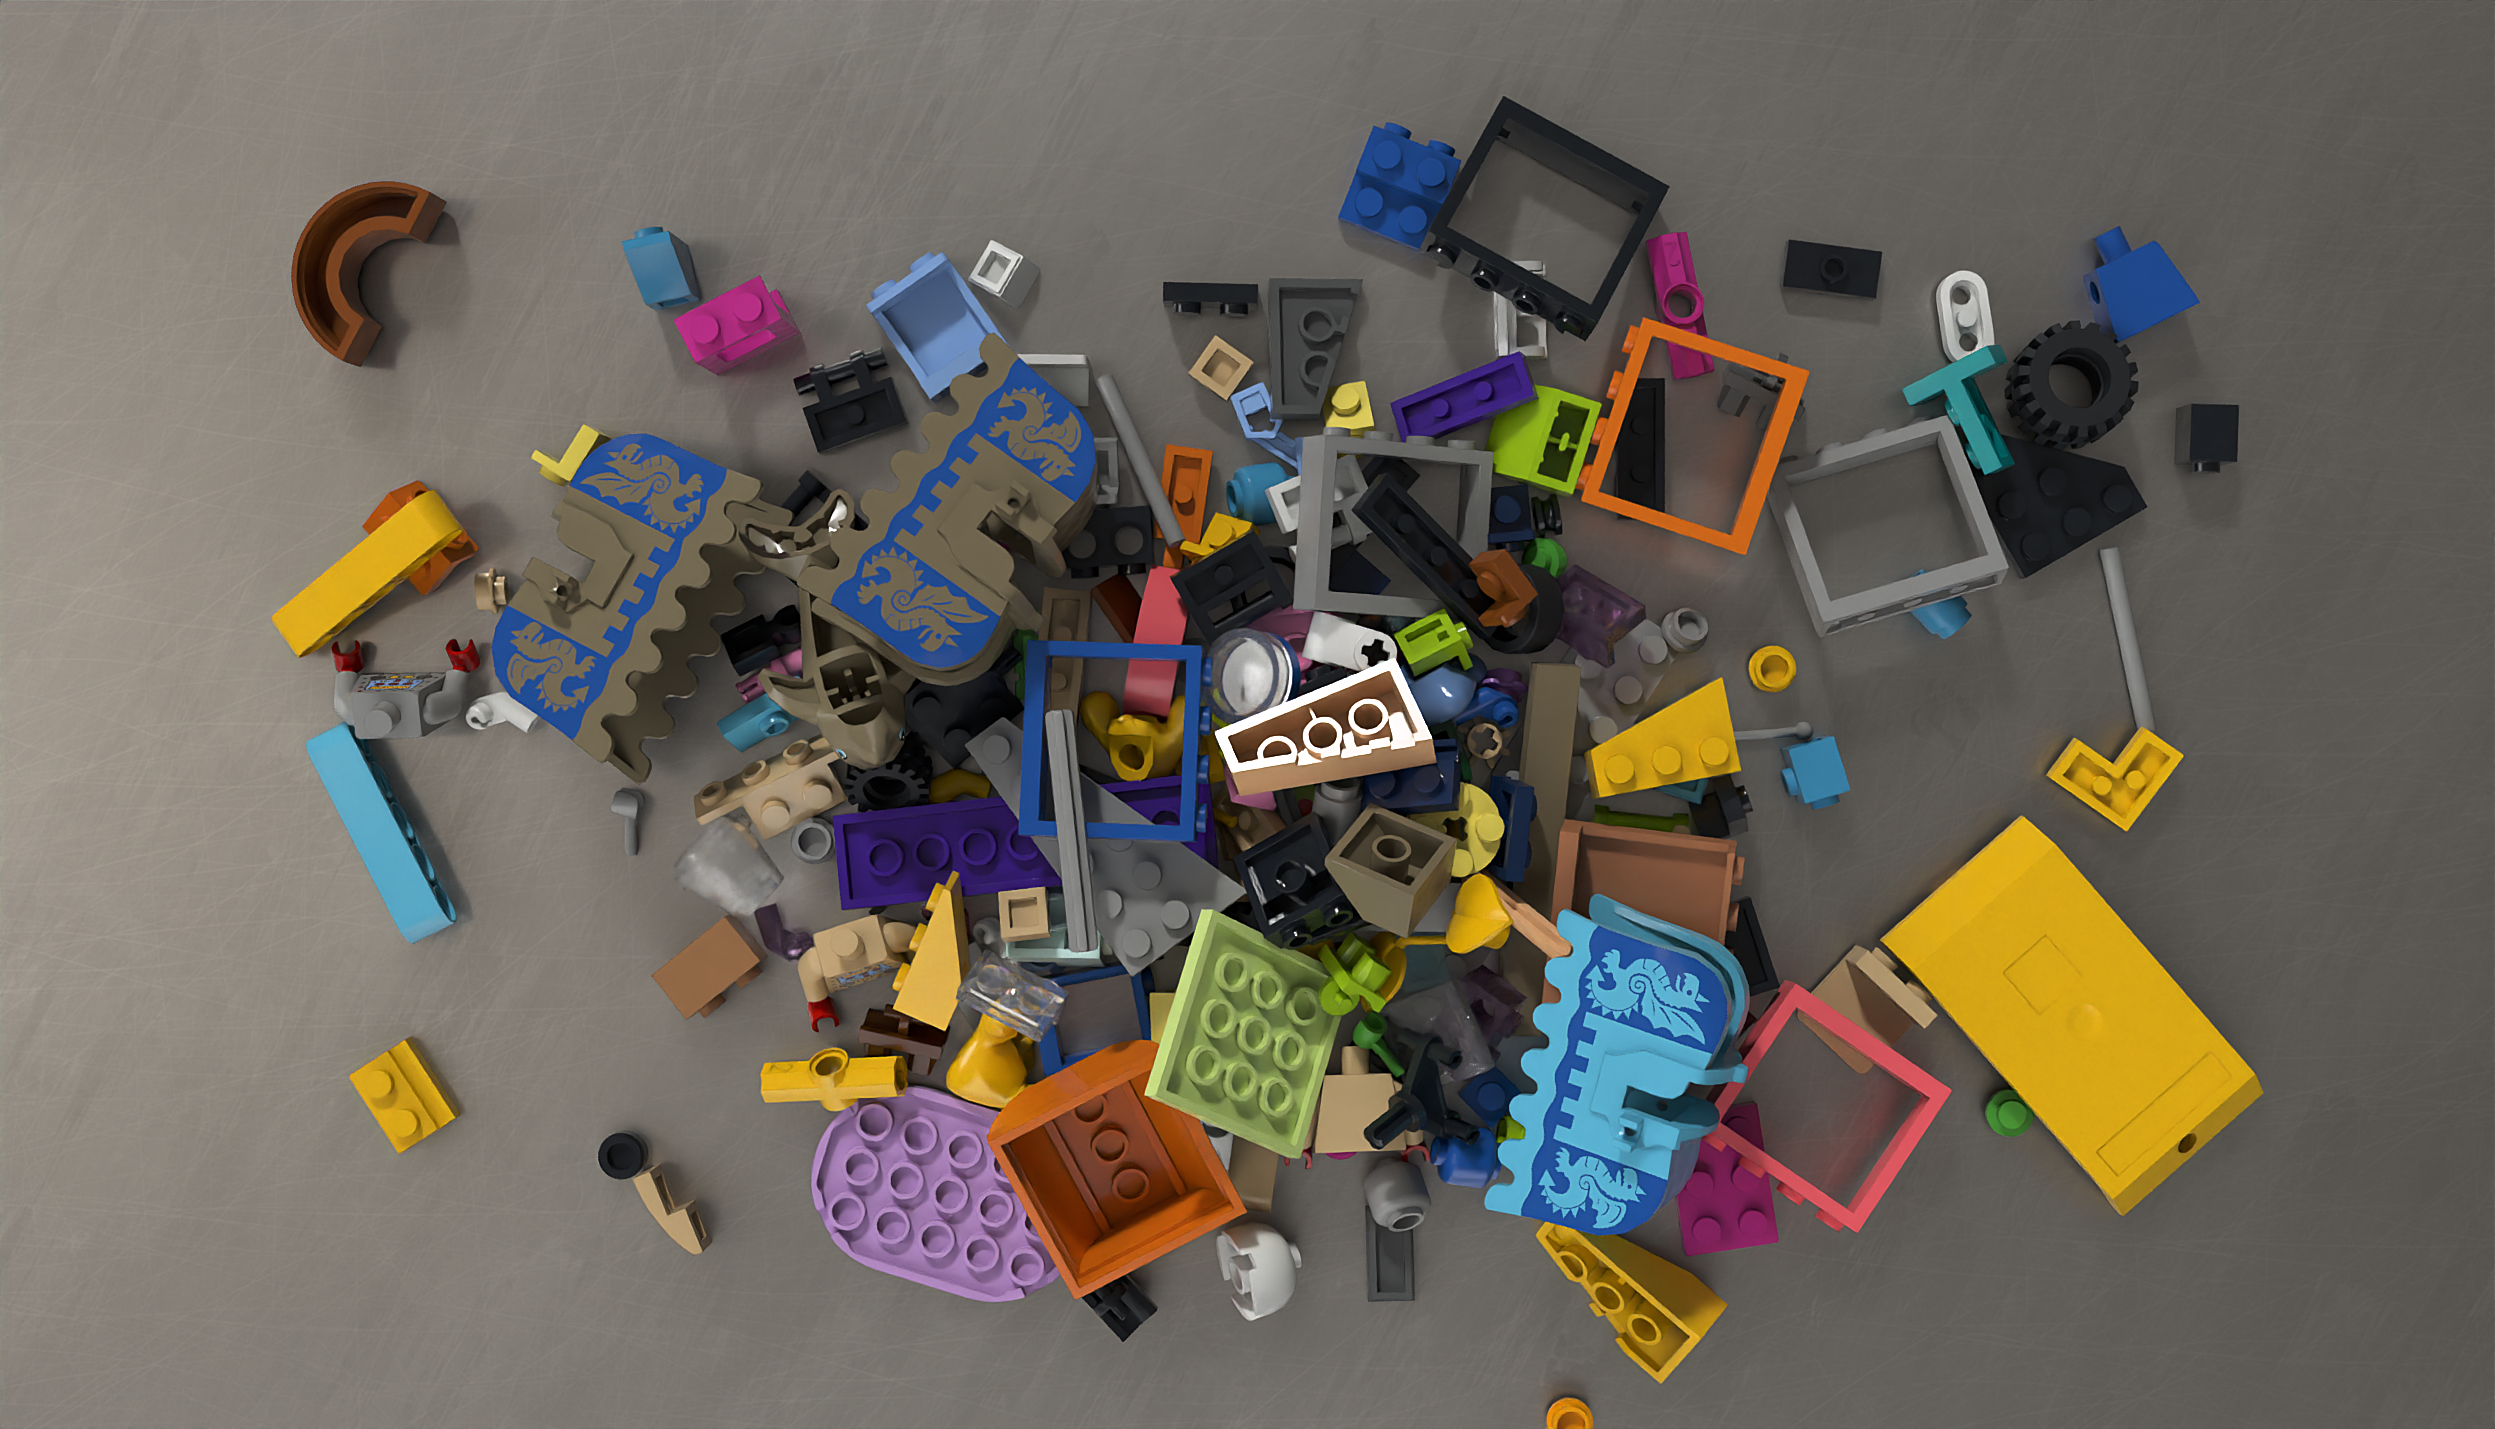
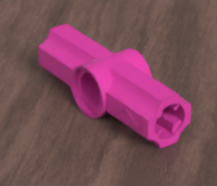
M1675 232L1646 240L1645 245L1657 299L1656 316L1659 322L1708 338L1703 315L1704 297L1697 286L1687 232ZM1681 295L1689 301L1691 312L1688 317L1679 318L1671 313L1669 309V299L1671 296ZM1665 341L1673 380L1688 379L1715 371L1712 356Z

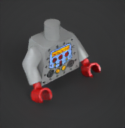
M451 639L446 645V651L453 665L452 670L429 673H363L359 676L357 673L364 667L360 642L355 640V649L350 653L344 654L341 653L339 642L336 641L331 647L335 667L339 672L335 675L334 708L337 715L344 722L354 725L355 736L359 739L424 737L451 721L460 713L470 676L467 673L478 668L481 661L472 639L469 640L467 648L462 651L457 640Z

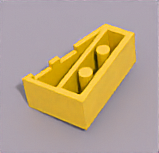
M1723 677L1704 685L1583 753L1592 799L1741 771Z

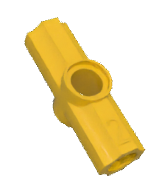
M840 1048L824 1049L816 1053L808 1061L764 1063L760 1073L761 1094L765 1103L820 1100L823 1108L828 1111L844 1110L852 1106L859 1098L905 1096L908 1086L907 1064L903 1056L849 1058L847 1053Z

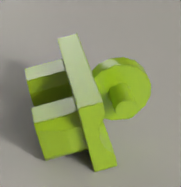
M1353 932L1349 933L1338 950L1324 944L1317 954L1331 974V977H1328L1321 984L1318 990V1000L1322 1008L1328 1014L1334 1016L1345 1015L1351 1012L1357 1006L1360 996H1363L1369 1006L1378 1013L1387 1003L1379 989L1392 973V970L1386 963L1375 956L1377 950L1370 942Z

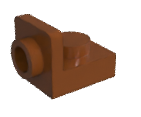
M1506 549L1481 552L1468 565L1476 574L1477 583L1481 590L1493 598L1495 602L1478 619L1484 627L1499 625L1509 627L1526 615V606L1538 593Z

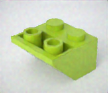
M1535 385L1539 399L1495 416L1484 451L1494 452L1492 474L1568 498L1573 495L1602 403L1559 389Z

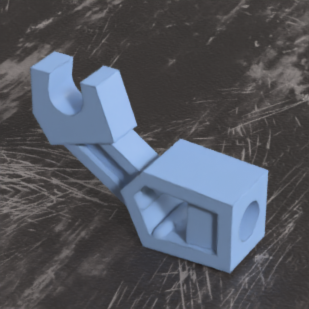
M1263 382L1231 395L1230 399L1246 441L1255 442L1298 470V476L1301 475L1303 437H1297L1295 441L1280 432L1283 421L1271 419V417L1270 423L1275 424L1272 432L1268 430L1253 432V427L1249 426L1247 422V417L1265 409L1268 410L1271 416L1270 395Z

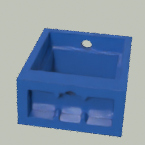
M1120 961L1107 963L1105 967H1086L1061 972L1056 975L1050 974L1030 978L1027 982L1045 1076L1055 1074L1106 1048L1101 1047L1064 1054L1052 989L1129 974ZM1147 967L1135 977L1130 975L1142 1040L1151 1041L1148 996H1150L1151 992H1155V985L1151 967Z

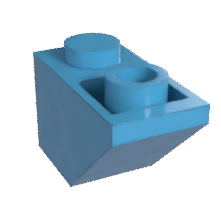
M662 227L640 229L634 232V239L622 241L625 255L645 305L657 311L701 301L689 246L670 231L663 232Z

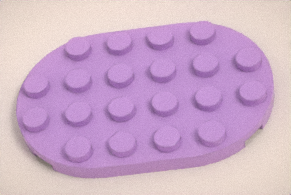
M908 1085L905 1096L859 1098L852 1106L844 1109L824 1132L812 1164L811 1190L816 1211L819 1212L823 1223L831 1234V1239L854 1260L884 1273L965 1298L985 1302H1005L1026 1297L1027 1294L1037 1291L1049 1283L1051 1284L1061 1275L987 1142L986 1135L989 1134L993 1121L1002 1109L968 1101L957 1095L934 1088Z

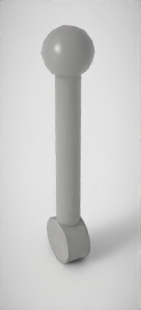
M1800 722L1796 727L1734 732L1735 741L1794 736L1800 740H1808L1813 734V728L1807 722Z

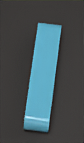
M342 722L308 740L306 747L310 759L404 938L408 942L415 944L455 923L457 915L454 906L368 739L356 738L354 725Z

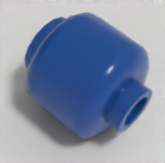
M1479 1127L1477 1131H1480V1135L1473 1145H1468L1455 1137L1444 1139L1436 1136L1433 1139L1430 1149V1162L1437 1166L1438 1175L1444 1183L1470 1188H1483L1491 1179L1495 1180L1498 1177L1502 1166L1498 1158V1148L1501 1143L1496 1142V1138L1491 1130Z

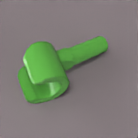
M1370 1012L1355 1027L1353 1041L1360 1048H1372L1397 1078L1405 1070L1381 1038L1387 1030L1386 1020L1377 1012Z

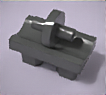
M1779 352L1774 360L1787 363L1788 356ZM1729 362L1723 372L1722 383L1724 384L1719 395L1717 407L1733 416L1740 417L1750 397L1765 404L1763 411L1756 421V426L1765 432L1781 387L1775 384L1777 382L1782 384L1784 379L1756 371L1764 375V378ZM1803 398L1800 399L1794 416V420L1798 422L1805 411Z

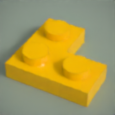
M2141 726L2113 764L2080 740L2073 738L2046 776L2127 832L2184 755Z

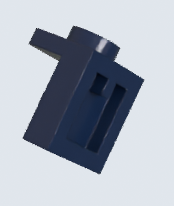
M1528 484L1491 488L1489 534H1487L1488 545H1496V550L1506 549L1507 552L1525 551L1524 542L1535 540V532L1532 530Z

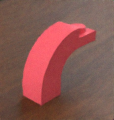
M1157 565L1151 566L1133 643L1184 645L1191 613L1169 577L1180 570ZM1130 660L1122 708H1124L1123 715H1147L1156 717L1160 723L1167 721L1170 706L1174 701L1180 662Z

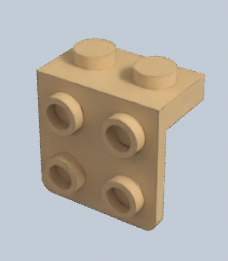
M1855 945L1811 992L1815 997L1890 1048L1914 1023L1925 1029L1938 1016L1927 1005L1932 1000V997L1913 980H1910L1905 985L1892 973L1898 966L1877 947L1870 952L1863 947ZM1796 1011L1798 1019L1855 1072L1865 1074L1875 1065Z

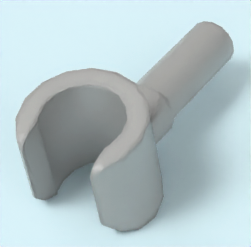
M623 787L615 793L611 810L614 813L626 816L624 824L626 855L634 856L637 855L638 818L642 813L645 798L640 792Z

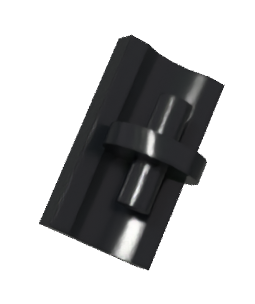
M1128 1274L1081 1297L1122 1342L1158 1310L1157 1305Z

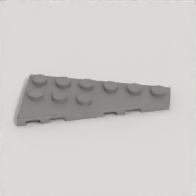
M1002 717L966 743L965 747L1019 820L1023 730ZM1048 752L1045 821H1056ZM1080 772L1085 822L1155 825ZM1031 837L1062 880L1058 838ZM1087 839L1097 930L1131 977H1135L1195 932L1201 909H1213L1222 913L1247 894L1244 887L1180 842Z

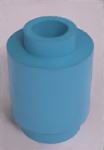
M1921 569L1920 571H1918L1917 573H1915L1912 577L1918 576V575H1921V574H1924V573H1927V572H1926L1924 569ZM1962 596L1910 611L1931 634L1937 633L1943 640L1957 632L1972 616L1965 608L1967 602Z

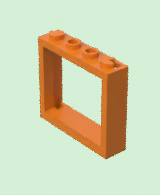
M1643 317L1640 327L1630 325L1621 351L1630 355L1625 372L1622 373L1615 370L1606 398L1614 400L1609 419L1601 416L1598 418L1590 443L1599 446L1593 464L1583 462L1575 489L1584 491L1581 497L1582 502L1746 556L1810 371ZM1652 337L1784 379L1730 534L1599 492Z

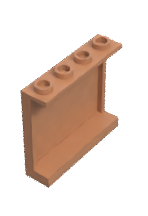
M1565 819L1559 837L1551 923L1557 927L1558 914L1564 909L1572 910L1592 920L1589 915L1590 898L1599 893L1641 913L1705 935L1725 947L1726 931L1736 932L1739 903L1730 902L1732 885L1742 886L1745 857L1736 856L1737 841ZM1726 948L1733 955L1734 949ZM1547 955L1546 964L1548 963V961H1550V960L1552 959V958L1549 957L1548 955ZM1545 977L1542 1004L1545 1002L1559 1003L1561 1000L1560 990L1550 984Z

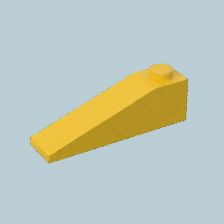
M1545 1222L1535 1235L1567 1278L1582 1284L1593 1299L1589 1306L1596 1316L1605 1315L1619 1333L1615 1341L1622 1350L1660 1384L1702 1339L1728 1306L1710 1287L1702 1283L1692 1273L1615 1234L1597 1236Z

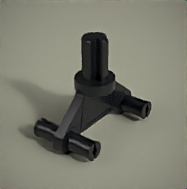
M1403 1028L1397 1036L1398 1046L1414 1052L1405 1082L1401 1090L1389 1098V1109L1364 1129V1138L1375 1150H1381L1405 1130L1413 1133L1418 1130H1424L1444 1139L1455 1137L1468 1145L1475 1144L1480 1135V1131H1477L1479 1127L1461 1120L1460 1113L1447 1108L1437 1063L1451 1070L1457 1069L1463 1060L1462 1052L1444 1045L1443 1039L1433 1033L1421 1035L1410 1028Z

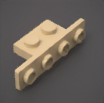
M822 733L808 740L795 741L787 746L782 753L765 761L758 760L752 762L741 773L725 781H714L706 785L694 796L695 817L700 825H704L743 806L763 839L767 840L806 819L812 818L848 800V795L844 793V785L830 763L839 759V757Z

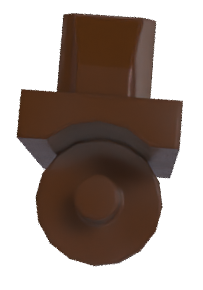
M886 1004L884 1011L869 1008L865 1021L860 1026L857 1039L858 1042H863L864 1058L892 1056L893 1050L909 1053L908 1070L916 1074L930 1075L936 1060L941 1059L949 1039L951 1027L948 1026L946 1031H943L893 1009L894 1005Z

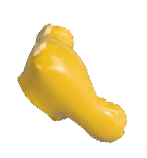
M1092 691L1082 699L1080 716L1084 726L1095 736L1107 752L1118 775L1124 780L1141 781L1170 777L1183 755L1185 695H1177L1170 706L1167 723L1164 724L1160 723L1156 717L1147 715L1125 714L1120 716L1118 704L1108 692Z
M997 1001L982 1013L976 1029L958 1051L947 1071L946 1087L955 1095L981 1105L1003 1109L1020 1092L1034 1085L1027 1084L1026 1078L1035 1066L1034 1045L1036 1038L1033 1035L1027 1034L1022 1029L1024 1022L1021 1012L1016 1005L1010 1001Z

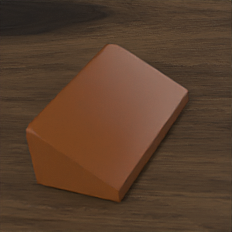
M1117 573L1090 589V594L1123 642L1133 643L1142 598L1127 576L1118 575Z

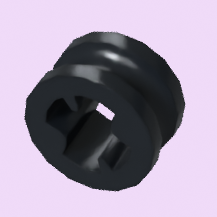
M1549 494L1547 500H1540L1538 496L1532 497L1531 507L1537 537L1545 538L1547 532H1554L1556 536L1562 535V518L1556 494Z

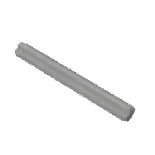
M1061 709L1046 713L1045 724L1069 949L1071 952L1078 953L1096 950L1098 948V936L1074 713L1072 710Z

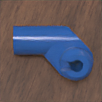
M1483 687L1475 691L1468 707L1460 715L1453 718V720L1459 726L1480 715L1496 722L1499 727L1510 728L1517 723L1520 714L1518 703L1510 695L1489 687Z

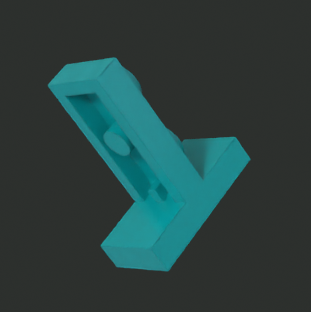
M1987 345L1902 389L1910 406L1924 405L1944 394L1947 395L1949 399L1945 401L1947 413L1956 426H1962L1969 441L1965 445L1967 455L1975 468H1982L1985 475L2000 472L2015 464L1975 381V378L2008 362L2001 345Z

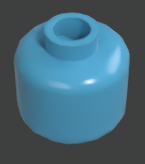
M1275 462L1238 468L1233 475V480H1229L1226 484V499L1230 514L1234 518L1239 517L1241 520L1252 522L1255 526L1278 523L1264 490L1290 480L1294 476H1287L1283 467Z

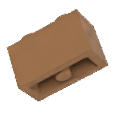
M732 913L723 917L651 976L686 1020L698 1012L703 1018H706L726 1002V999L722 996L724 991L734 983L742 989L763 972L758 964L766 959L768 955L737 916Z

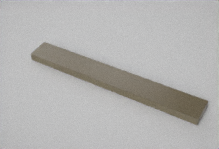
M1531 662L1518 780L1534 787V794L1537 799V813L1535 819L1530 822L1528 841L1531 844L1532 857L1529 867L1525 869L1524 881H1507V887L1551 922L1559 837L1566 814L1582 667L1576 664ZM1512 925L1506 942L1500 948L1491 1031L1497 1036L1541 1037V1031L1536 1028L1533 1022V1012L1536 1007L1542 1004L1547 954Z

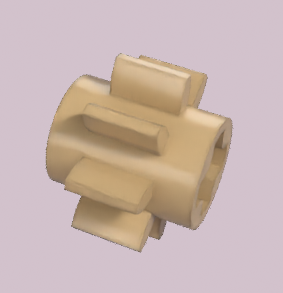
M1479 715L1472 719L1474 725L1471 727L1457 726L1456 730L1464 735L1462 746L1464 750L1471 754L1468 759L1471 768L1477 763L1478 758L1485 759L1489 769H1494L1493 756L1497 753L1506 756L1510 755L1509 750L1502 747V738L1509 737L1512 734L1511 730L1499 731L1495 727L1497 723L1491 720L1488 723H1481ZM1487 727L1491 730L1489 738L1495 744L1492 749L1483 748L1480 754L1474 751L1477 743L1471 740L1474 732L1483 733Z

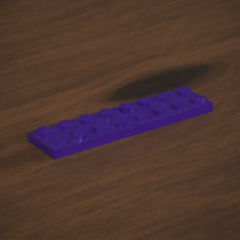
M1182 775L1100 785L1155 825L1180 826ZM1209 775V783L1200 784V803H1207L1208 805L1206 833L1198 832V843H1180L1215 868H1220ZM1002 796L833 816L841 910L844 911L926 902L929 900L936 883L945 886L952 871L960 873L962 897L996 894L1002 891L1036 887L1063 886L1061 878L1033 839L1029 836L1018 835L1019 820Z

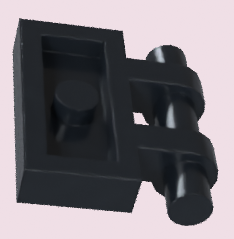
M882 347L867 353L861 349L850 353V359L827 367L823 363L809 368L810 373L793 379L799 396L813 391L817 392L820 402L802 409L818 453L822 454L909 423L894 379L888 377L877 382L873 379L872 370L888 365ZM856 376L860 388L835 396L833 384Z

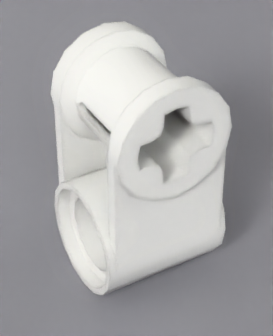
M1314 611L1301 657L1337 668L1345 667L1362 672L1372 668L1367 665L1368 657L1361 654L1363 646H1372L1374 640L1382 642L1381 650L1388 653V658L1386 661H1377L1375 666L1394 658L1396 660L1397 648L1390 636L1382 632L1356 625L1355 622Z

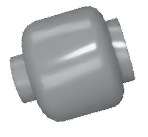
M1396 1157L1379 1161L1374 1166V1171L1367 1176L1363 1184L1375 1222L1388 1227L1389 1230L1394 1232L1406 1231L1418 1226L1423 1222L1424 1214L1427 1213L1431 1205V1199L1419 1166L1411 1162L1401 1161Z

